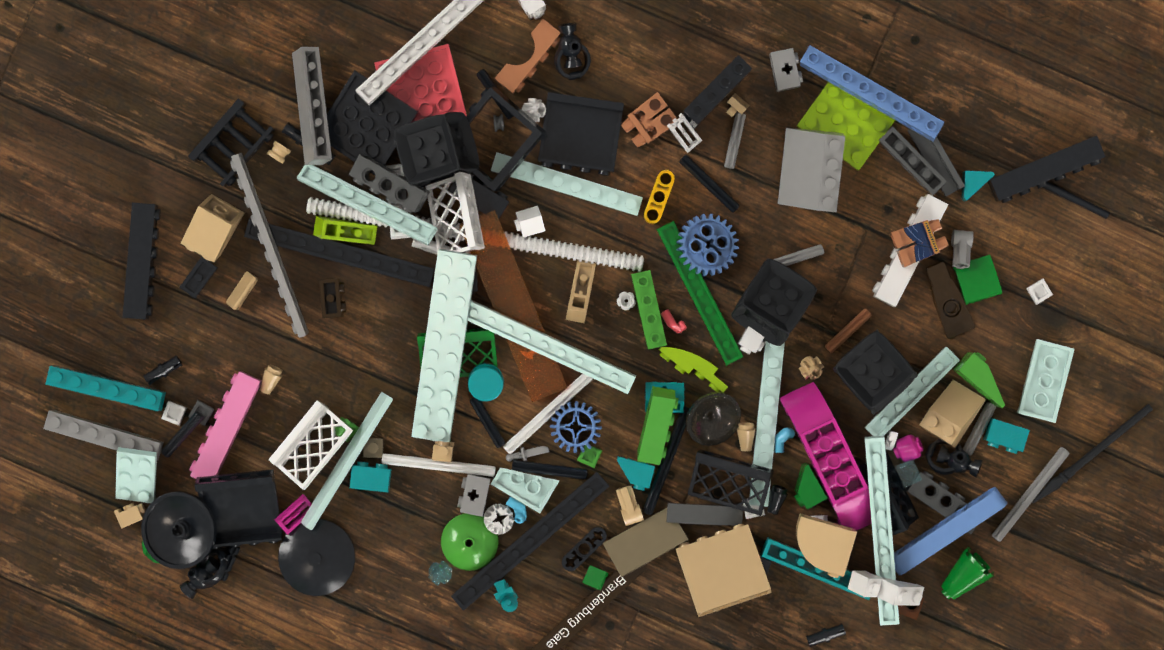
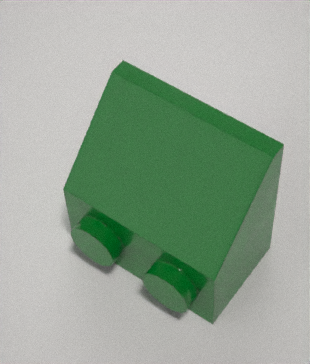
M807 463L801 464L794 490L797 495L794 498L801 508L804 507L808 510L826 500L827 496Z

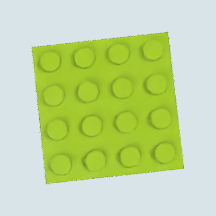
M828 82L800 120L797 127L805 130L844 133L843 160L859 171L879 144V139L886 134L895 120Z

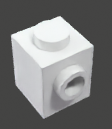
M538 206L515 212L517 220H514L516 230L521 231L523 238L545 231Z
M748 326L738 344L741 345L740 350L750 355L751 352L761 351L765 341L761 334Z

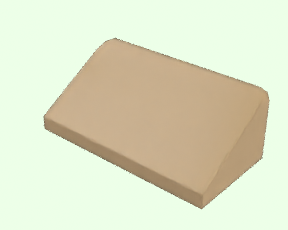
M246 271L226 303L232 309L239 310L257 283L258 278Z

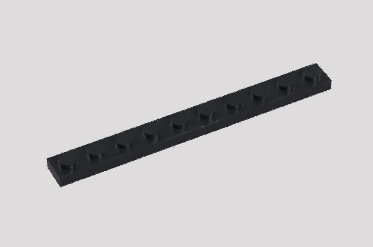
M249 219L244 237L259 241L257 235L259 233L258 227L254 226L252 220ZM269 224L276 246L430 287L434 268Z
M598 472L594 473L453 593L451 597L464 611L490 589L494 583L498 582L604 492L609 485Z

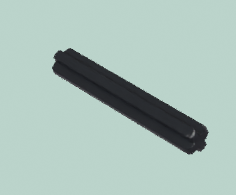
M684 155L680 159V164L731 212L734 213L739 208V204L690 157Z
M519 460L512 462V470L577 479L587 478V469Z

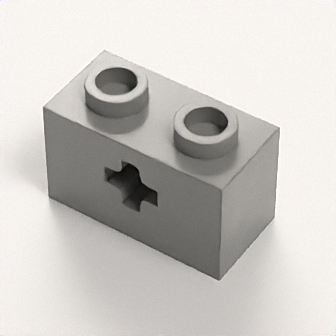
M793 48L771 52L769 58L776 92L799 88L803 78L801 71L797 70L796 64L799 63L798 53H794ZM785 65H787V68H791V71L788 73V75L785 71L782 72V69L785 67Z
M468 474L467 477H463L461 488L465 489L464 495L459 496L457 507L461 508V513L483 517L491 478ZM473 489L476 490V494H479V497H475L474 500L471 499V495H468V492L471 493Z

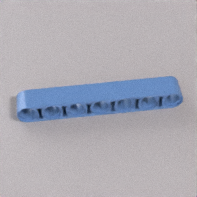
M996 487L989 489L894 552L895 571L898 575L906 573L1003 509L1007 505V501Z

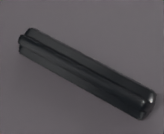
M485 69L480 70L476 74L485 88H498ZM493 98L507 119L514 117L513 114Z
M475 397L470 399L473 409L496 448L505 445L502 435L482 401Z
M196 411L161 450L165 457H170L204 419L203 414Z

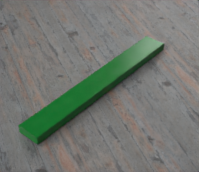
M672 221L656 229L726 366L743 358L701 273L696 274V268L689 270V263L683 265L686 259L679 258L683 252L677 251V249L682 246L676 242L682 239V237L678 235L680 232L675 222Z

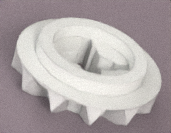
M502 504L490 506L484 514V524L493 534L500 535L508 532L515 521L513 512H511L508 506ZM496 514L506 516L502 520V524L500 522H492L497 518Z

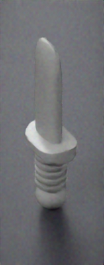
M540 446L524 450V447H521V452L507 454L506 460L514 461L523 458V461H527V457L548 453L549 448L547 446Z

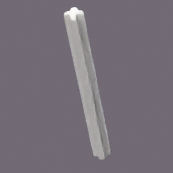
M585 374L580 375L503 446L509 454H512L555 414L556 410L559 411L561 409L560 406L567 404L593 378Z
M383 454L382 463L388 465L491 477L495 475L496 470L495 466L454 461L443 462L428 458Z

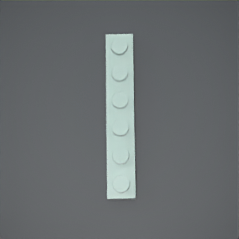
M944 347L917 374V378L901 394L885 406L864 428L872 436H884L960 360L948 347Z

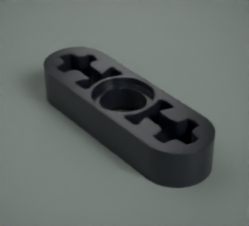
M598 526L592 528L562 558L563 568L567 571L576 570L604 543L607 537L606 531ZM594 531H602V539H596L593 542L596 546L593 547L586 538L589 537L591 540L595 536ZM583 543L588 544L590 547V551L587 554H581L578 550L579 546ZM575 550L582 559L579 561L577 557L574 560L575 566L569 565L567 567L566 558L572 559L575 556L572 552Z

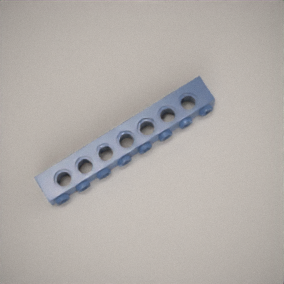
M811 45L800 61L801 67L934 142L944 125V121Z

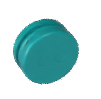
M484 363L477 365L471 370L468 377V388L476 399L491 401L496 399L503 390V375L496 366Z

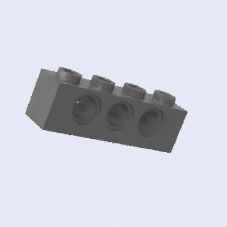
M894 127L879 139V143L931 196L947 183Z
M359 154L349 173L357 184H366L370 187L369 190L371 192L387 196V201L393 204H401L403 206L402 209L411 214L413 212H420L430 193L429 190L422 186H411L406 177L365 154ZM371 170H373L376 175L373 181L369 178V173ZM387 180H390L392 183L390 190L385 186ZM404 189L408 191V198L406 200L402 197Z
M917 471L905 489L945 518L967 504L964 502L966 498L957 492L954 495L948 491L950 487L941 481L937 484L932 480L934 477L926 471L923 473ZM928 485L934 487L932 495H926L925 488ZM944 496L950 498V503L947 506H942L941 499ZM974 527L967 533L972 534L976 527Z

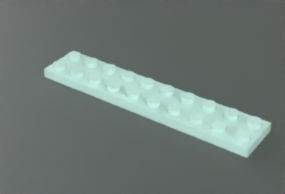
M443 249L438 250L411 437L450 442L477 255Z

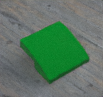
M991 255L970 260L969 268L957 269L953 267L966 305L1002 294Z

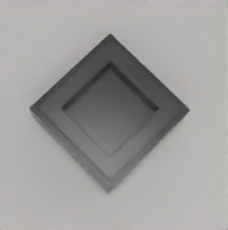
M197 400L188 417L199 411L204 416L200 424L206 426L215 409Z

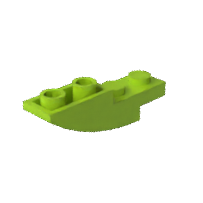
M660 347L658 349L661 351L660 356L667 362L672 360L676 364L674 368L680 373L684 374L686 372L689 374L695 369L694 374L702 381L706 378L710 382L709 387L718 393L720 390L724 393L728 388L726 384L713 375L718 368L702 357L672 347Z

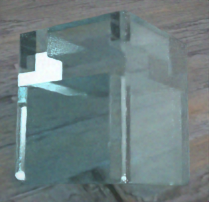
M913 459L895 466L904 488L922 480Z

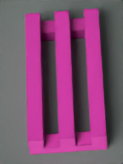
M302 494L274 520L288 535L300 524L308 509L298 518L296 517L307 506L310 508L312 503ZM296 518L288 527H286V525L292 519Z

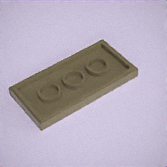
M667 508L603 543L621 578L688 541L679 523L666 522Z

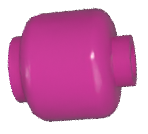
M907 435L896 440V447L893 448L897 459L901 458L904 462L921 457V452L924 451L919 437L914 435Z

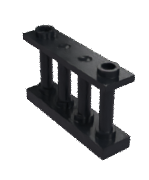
M239 98L188 155L194 162L198 160L205 162L224 180L220 185L223 187L227 185L230 187L236 181L237 171L234 172L232 169L228 173L207 155V150L210 146L217 147L230 160H232L231 156L236 155L220 141L221 138L219 136L223 132H229L249 150L243 157L245 163L252 158L265 142L269 143L275 136L273 134L275 131L273 127L270 126L266 130L245 112L246 104ZM236 117H241L261 135L255 144L233 127L232 121Z

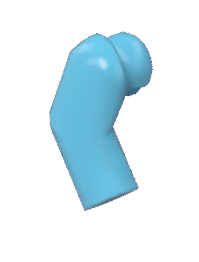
M783 428L775 435V453H784V442L795 436V431L792 428Z

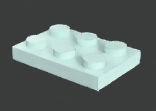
M118 447L116 499L152 503L155 500L157 452Z

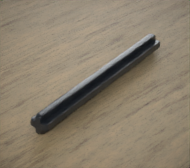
M684 406V412L678 416L667 445L665 459L662 458L644 505L643 512L645 514H653L692 412L688 407Z

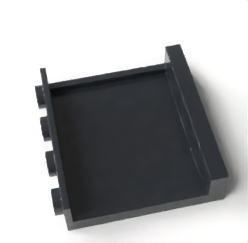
M739 55L684 110L683 115L694 129L752 70V67Z
M548 92L543 129L547 133L541 139L538 162H542L541 166L553 167V164L561 165L560 169L572 170V167L580 168V172L591 173V170H597L598 174L606 176L614 173L624 103Z
M274 469L196 478L195 491L198 492L199 498L209 506L216 521L217 535L213 549H219L223 546L238 547L242 544L257 545L261 542L276 543L282 540L283 529L274 520L280 515Z

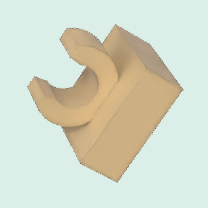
M735 93L728 100L731 107L726 113L731 117L737 111L743 114L750 105Z

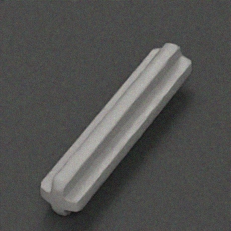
M739 112L735 114L724 167L734 169L746 118L745 114Z
M820 244L773 260L788 266L824 254V249Z
M990 402L985 404L963 447V450L970 456L973 454L996 409V406Z

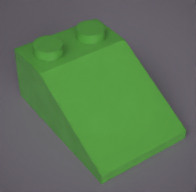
M967 352L953 370L996 407L1003 408L1005 406L989 365L985 363L986 358L978 352Z

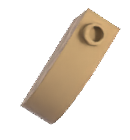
M800 513L796 525V537L804 557L816 568L828 572L827 575L835 578L839 576L844 577L856 538V529Z

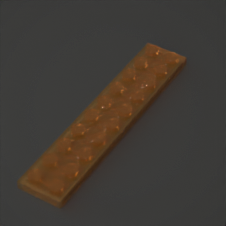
M493 210L479 216L485 248L472 250L470 253L477 255L476 267L494 310L545 333L496 211ZM464 223L459 224V226H460L461 229H462ZM506 339L532 402L568 388L558 362Z

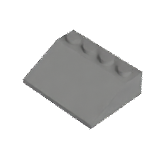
M786 128L778 204L817 211L837 212L845 144L844 133Z

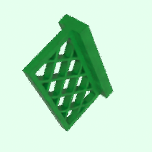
M484 328L467 329L465 343L469 342L474 348L468 355L463 352V356L466 358L461 364L462 372H460V377H469L470 372H466L462 368L467 359L477 366L488 358L498 368L495 333ZM418 333L417 335L420 368L422 366L426 333ZM483 341H491L492 348L488 353H485L478 347ZM476 349L485 355L479 363L470 358Z

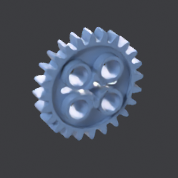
M702 214L700 219L698 216L693 217L694 222L688 220V226H682L685 233L680 232L678 234L682 239L676 242L682 246L677 249V251L683 252L679 258L686 259L683 265L689 263V270L696 268V274L702 271L703 276H706L708 271L713 276L715 275V270L718 274L722 273V268L727 270L729 268L727 263H734L731 257H737V254L733 251L739 249L738 246L734 245V243L739 241V239H733L736 232H730L732 225L726 227V219L720 222V216L718 215L713 219L712 214H709L707 218L705 214ZM702 227H706L709 230V236L702 234ZM718 238L724 241L725 244L723 248L718 246ZM707 241L710 242V244H709V247H710V248H708V249L706 248V245H707L706 242H707ZM692 242L698 245L699 249L697 252L692 250ZM707 254H711L713 256V263L707 261Z

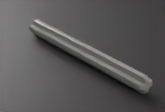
M1059 448L992 533L993 538L999 542L1002 541L1068 457L1069 452L1065 448Z

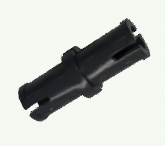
M175 355L163 364L159 363L158 367L143 376L146 382L151 385L162 377L166 378L169 376V373L183 366L178 356Z
M841 623L828 629L822 628V631L807 635L806 638L809 647L823 642L829 643L834 638L845 636L846 632Z

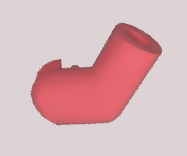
M669 309L661 313L666 325L676 333H682V331L687 329L684 321L681 320L676 323Z

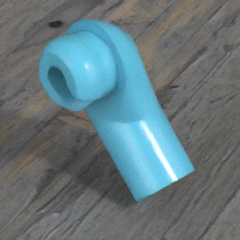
M510 496L506 505L514 509L515 522L522 524L527 518L526 507L523 503Z

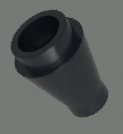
M773 485L770 488L767 509L769 513L776 515L779 513L781 506L788 496L787 488L780 485Z

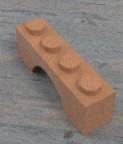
M544 19L531 32L535 43L532 57L521 65L506 64L495 77V81L512 94L515 92L519 93L523 89L525 79L527 77L531 78L535 74L537 64L539 62L543 63L549 56V53H547L551 47L555 48L559 44L561 33Z

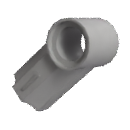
M953 230L952 232L953 267L957 269L970 267L973 231Z

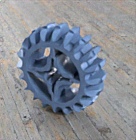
M575 401V407H572L571 403L568 402L569 409H565L562 405L560 406L563 411L562 413L557 410L555 411V414L559 416L558 419L555 417L551 418L552 421L556 422V425H550V428H556V431L552 432L551 436L557 434L558 438L554 442L557 443L561 440L560 448L564 444L568 445L566 448L567 452H569L570 447H574V453H577V447H580L581 452H584V445L591 449L592 447L589 442L592 441L596 444L597 441L593 439L594 435L596 437L601 435L595 432L596 429H602V426H596V423L601 422V419L594 420V416L598 413H590L593 408L592 406L585 410L586 403L584 402L581 408L578 407V401ZM573 411V421L569 424H560L562 418L567 413ZM579 411L585 413L590 418L592 425L580 422ZM575 417H577L578 425L586 427L581 428L577 432V437H575L574 429L566 428V426H571L575 422ZM560 430H569L573 435V443L567 441L562 436ZM581 431H592L588 439L578 443Z

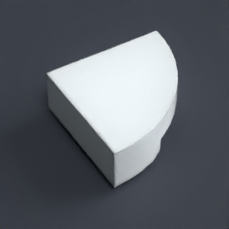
M888 431L885 442L886 450L892 451L898 436L897 432Z

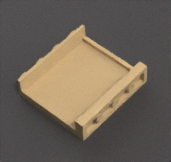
M738 524L733 527V530L727 532L726 530L716 532L715 536L709 538L703 536L698 538L697 542L691 544L685 542L675 549L698 617L771 593V587L749 525Z

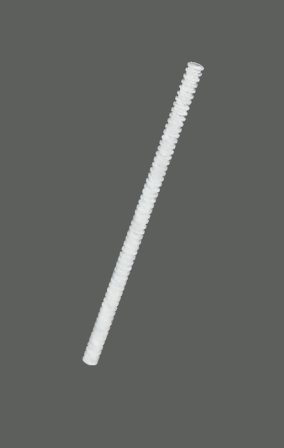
M310 197L307 202V214L312 212L313 215L319 214V216L325 215V217L329 215L331 218L337 217V219L343 218V220H354V222L360 221V223L366 222V224L372 223V225L388 226L346 204L343 205L342 202H339V204L336 201L331 203L330 200L327 202L325 199L320 201L319 198L314 200L313 197ZM425 217L419 218V219H421V220H423V221H425V222H427V223L433 225L431 218H428V219H425ZM444 223L440 228V232L443 236L446 234L449 226H447ZM460 223L455 225L461 231L463 226ZM481 227L484 245L490 244V246L496 245V247L502 246V248L508 247V249L532 251L533 254L538 252L539 255L544 253L543 255L545 256L546 254H549L550 257L555 255L556 258L561 256L562 259L567 257V260L573 258V261H576V259L579 262L584 260L585 263L590 261L591 264L594 262L597 265L601 263L603 266L607 264L608 267L612 265L614 268L618 266L620 269L624 267L626 270L632 269V271L638 270V272H641L643 268V255L637 257V254L634 256L631 253L626 255L625 252L620 254V251H617V253L614 250L609 252L608 249L603 251L602 248H599V250L596 247L592 249L590 246L586 248L584 245H572L573 243L569 245L567 242L561 243V241L555 242V240L549 241V239L543 240V238L537 239V237L531 238V236L523 238L518 233L513 235L514 233L512 232L508 234L507 231L502 233L501 230L496 232L495 229L490 231V228L484 230V227ZM453 230L449 239L453 237L456 240L459 233ZM463 236L461 241L467 240V238Z

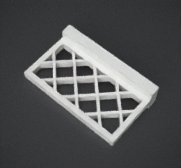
M458 172L453 177L425 186L430 191L428 202L432 223L438 229L435 233L437 250H444L443 247L446 242L453 245L450 251L466 253L472 250L484 249V240L471 174ZM456 181L457 188L453 194L448 191V188L452 182ZM440 188L442 190L438 199L434 198L432 189ZM446 193L452 196L448 205L441 202ZM456 199L460 202L457 212L451 209ZM439 205L446 208L441 217L437 216ZM449 211L455 214L451 224L445 221ZM459 217L464 222L461 231L455 227ZM443 223L449 226L444 236L440 232ZM453 230L459 233L455 242L448 239ZM463 236L467 238L468 246L464 248L458 245Z
M317 400L269 458V461L283 471L300 488L305 490L354 430L329 410L325 404ZM326 413L331 416L330 425H322V418ZM342 426L346 429L341 437H336L335 427ZM331 428L332 438L323 439L322 429ZM318 429L319 439L310 440V433ZM332 441L331 450L323 452V442ZM319 443V453L311 454L310 444ZM306 444L307 454L298 455L299 446ZM320 456L318 466L311 467V457ZM299 458H307V468L298 469ZM294 459V469L287 470L284 465L288 460ZM307 471L308 478L302 483L299 480V472Z

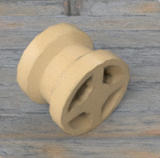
M274 141L272 150H269L267 154L283 164L285 156L290 154L291 151Z

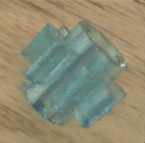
M443 560L440 564L435 562L429 568L430 575L428 578L437 586L440 582L445 584L451 579L452 573L450 571L452 568Z

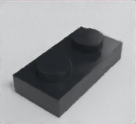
M201 257L179 288L196 299L218 267Z

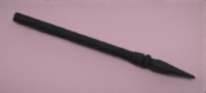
M1147 404L1075 464L1065 469L1063 473H1059V476L1053 478L1032 503L1056 491L1064 482H1068V479L1075 475L1079 469L1144 418L1153 408Z

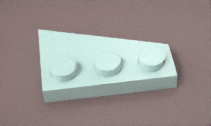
M500 468L491 485L540 514L559 480Z

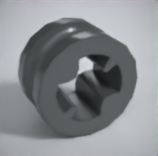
M500 114V116L493 115L495 132L499 129L504 131L503 114Z

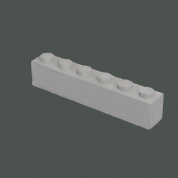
M300 47L292 53L304 162L305 165H323L332 160L319 47Z
M57 410L48 411L43 428L113 450H118V447L157 452V461L159 460L164 443Z

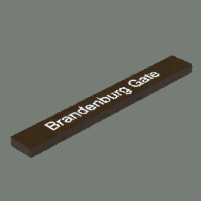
M643 565L622 578L616 570L605 580L601 591L595 589L530 650L561 649L641 575L647 567Z

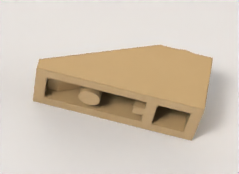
M577 260L566 320L585 323L596 263L591 264V262L585 263V261L579 262Z

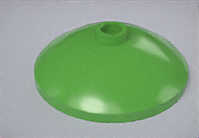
M460 514L450 520L443 530L441 536L442 551L446 559L453 566L462 570H477L486 566L494 558L498 549V534H493L486 528L484 516ZM466 540H472L473 545L467 546Z

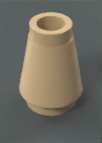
M268 365L265 368L260 387L261 392L270 395L282 378V369L274 365Z
M739 423L737 433L741 451H752L756 430L754 423Z

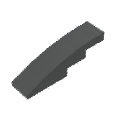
M667 503L666 522L732 526L742 524L743 511L725 505Z

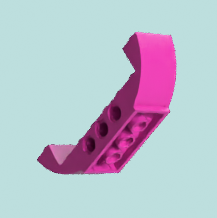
M811 382L780 397L779 400L787 416L790 417L838 517L839 525L850 527L857 531L872 524L868 486L836 419L816 384Z

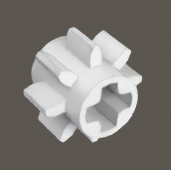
M528 98V103H524L522 111L535 122H540L539 117H544L546 107L542 100Z

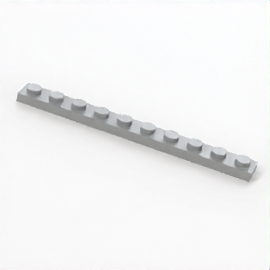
M242 153L233 155L230 161L231 167L234 172L237 171L239 177L237 183L246 195L244 197L245 204L252 211V223L258 227V239L261 244H264L266 260L271 262L273 267L271 273L274 280H277L279 283L278 292L280 297L285 299V311L292 318L293 323L291 326L293 332L301 338L306 336L309 331Z

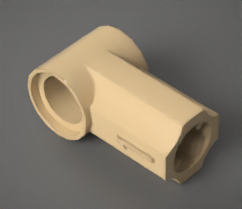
M632 486L617 489L616 493L622 508L621 513L625 526L644 521Z

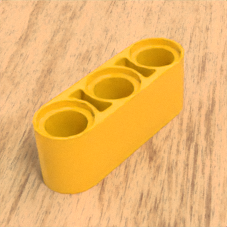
M669 170L661 171L655 181L644 212V219L649 224L657 223L664 211L675 179L674 174ZM668 174L671 177V182L663 184L660 180L661 175ZM656 192L663 193L664 201L656 202L654 194ZM655 210L658 213V218L653 221L648 219V211Z

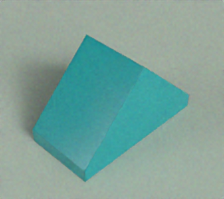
M963 171L962 182L965 187L961 190V199L967 201L995 174L985 171Z

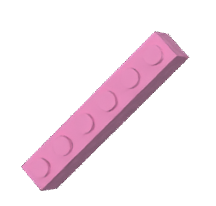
M243 371L234 374L230 382L232 388L230 392L226 391L222 399L224 405L222 409L218 408L214 416L216 422L214 426L210 425L206 433L208 439L206 443L201 444L198 450L200 456L197 461H193L189 469L192 471L191 477L196 479L197 477L219 474L262 380Z

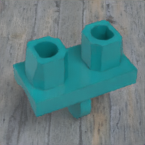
M505 579L494 583L498 592L494 596L503 610L506 612L515 611L518 607L517 598H519L517 592L506 583Z

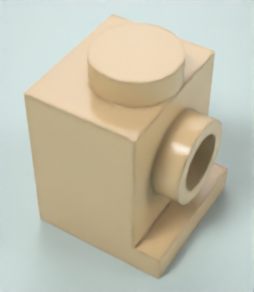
M435 441L432 460L452 462L454 442Z
M134 503L123 507L124 511L120 508L115 510L114 513L122 529L143 520L146 509L143 503L136 506Z

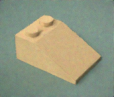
M952 380L930 407L919 425L956 448L986 399Z

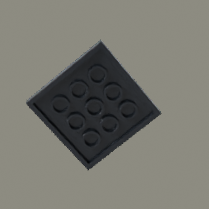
M354 70L327 113L330 146L354 162L359 154H365L386 166L397 149L394 137L395 129L414 122L419 112L387 90L371 105H368L355 91L368 78Z

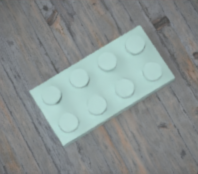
M1036 339L1017 411L1018 414L1056 423L1074 348Z

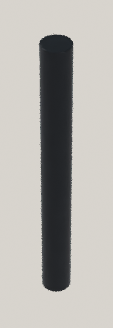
M1049 182L1048 185L1042 187L1105 219L1110 214L1109 211Z

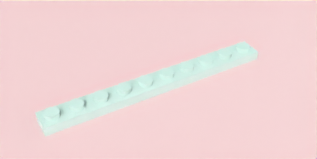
M471 300L468 316L469 322L626 394L629 393L636 375Z
M765 341L753 464L772 469L785 342L781 346H776ZM756 480L752 483L757 492L764 489V481ZM770 485L764 505L765 507H768ZM751 487L749 497L754 495V492L752 491ZM757 497L750 499L749 505L760 506Z
M865 437L875 571L879 577L896 580L885 437ZM878 598L880 626L899 624L898 605H892Z

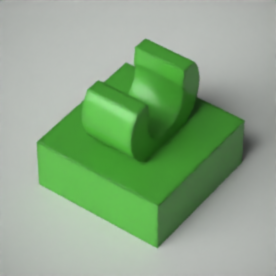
M340 417L344 423L354 430L345 440L348 443L359 427L349 419ZM342 426L335 427V434L338 437H341L346 431Z

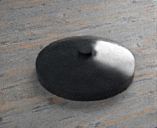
M176 491L158 497L149 505L143 516L141 534L145 548L158 563L173 569H185L199 564L210 554L216 541L217 526L211 509L201 498L188 492Z
M319 519L313 530L306 528L300 523L288 535H285L278 553L280 571L287 583L295 590L311 596L327 595L341 588L350 578L356 559L354 544L348 533L338 524L325 519Z

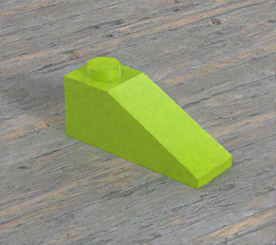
M316 216L313 235L321 239L374 245L377 226Z

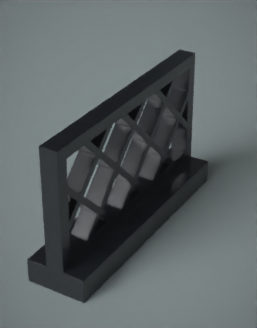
M700 449L696 454V462L688 495L761 516L774 470ZM700 464L707 465L711 472L702 477L699 472ZM720 469L725 470L729 478L722 482L715 473ZM713 475L718 484L709 489L704 479ZM743 475L748 483L739 487L734 477ZM731 479L736 489L727 493L722 484ZM756 480L765 482L764 489L760 492H757L752 484ZM699 481L702 482L706 489L703 493L693 491L695 484ZM749 485L754 495L746 499L740 489ZM718 486L725 495L720 499L715 498L711 490ZM737 491L743 500L738 504L733 503L729 497ZM757 497L760 503L759 510L751 508L748 501Z
M886 451L893 536L908 530L909 526L919 519V516ZM867 462L858 467L869 489Z

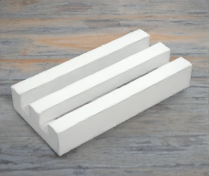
M681 113L678 115L680 118L672 120L674 123H669L667 127L688 153L702 139ZM682 122L686 125V127L689 129V131L696 139L694 142L687 134V132L684 130V128L681 126ZM676 127H678L683 136L689 142V146L686 145V143L677 133V131L675 130Z

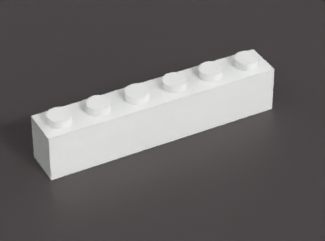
M926 194L924 197L921 196L916 205L919 207L916 214L912 213L907 223L911 226L925 220L939 219L940 221L949 204L929 194ZM914 243L893 249L890 258H892L890 264H886L882 270L881 275H883L881 282L877 281L872 290L874 298L892 307L897 306L919 261L902 267L896 251L912 246Z

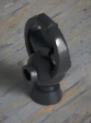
M577 23L558 25L560 33L564 36L559 40V48L554 56V64L558 73L569 80L580 79L588 71L591 63L588 49L582 45L581 39L574 34ZM582 50L585 57L583 69L566 74L560 65L561 55L563 54L567 57L564 68L579 67L583 64L577 55Z
M938 439L929 444L925 456L928 465L933 471L942 475L961 474L970 471V474L977 478L983 460L975 459L971 461L970 455L958 443L955 448L956 450L952 453L948 452L949 449L945 446L941 447L936 463L944 464V462H948L949 468H940L932 462L931 458L937 445L947 443Z
M213 549L202 562L188 571L190 581L180 584L181 591L187 597L193 599L198 592L197 589L210 588L222 579L228 561L225 552ZM217 555L220 563L213 556Z

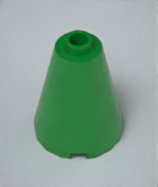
M969 547L963 551L941 585L943 589L941 592L947 599L952 598L955 600L994 576V572L990 573L988 571L991 568L976 552L974 554L970 553L969 551L972 549Z

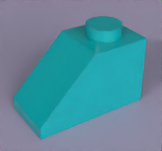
M617 456V461L630 484L634 485L633 488L642 491L645 488H650L655 465Z

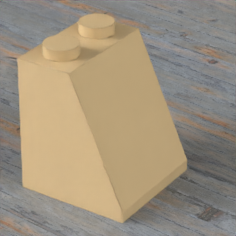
M211 194L198 206L181 244L188 250L202 255L204 259L215 262L224 251L244 212Z

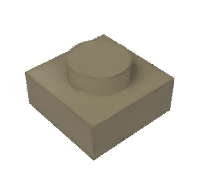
M369 438L363 448V457L382 458L383 438Z

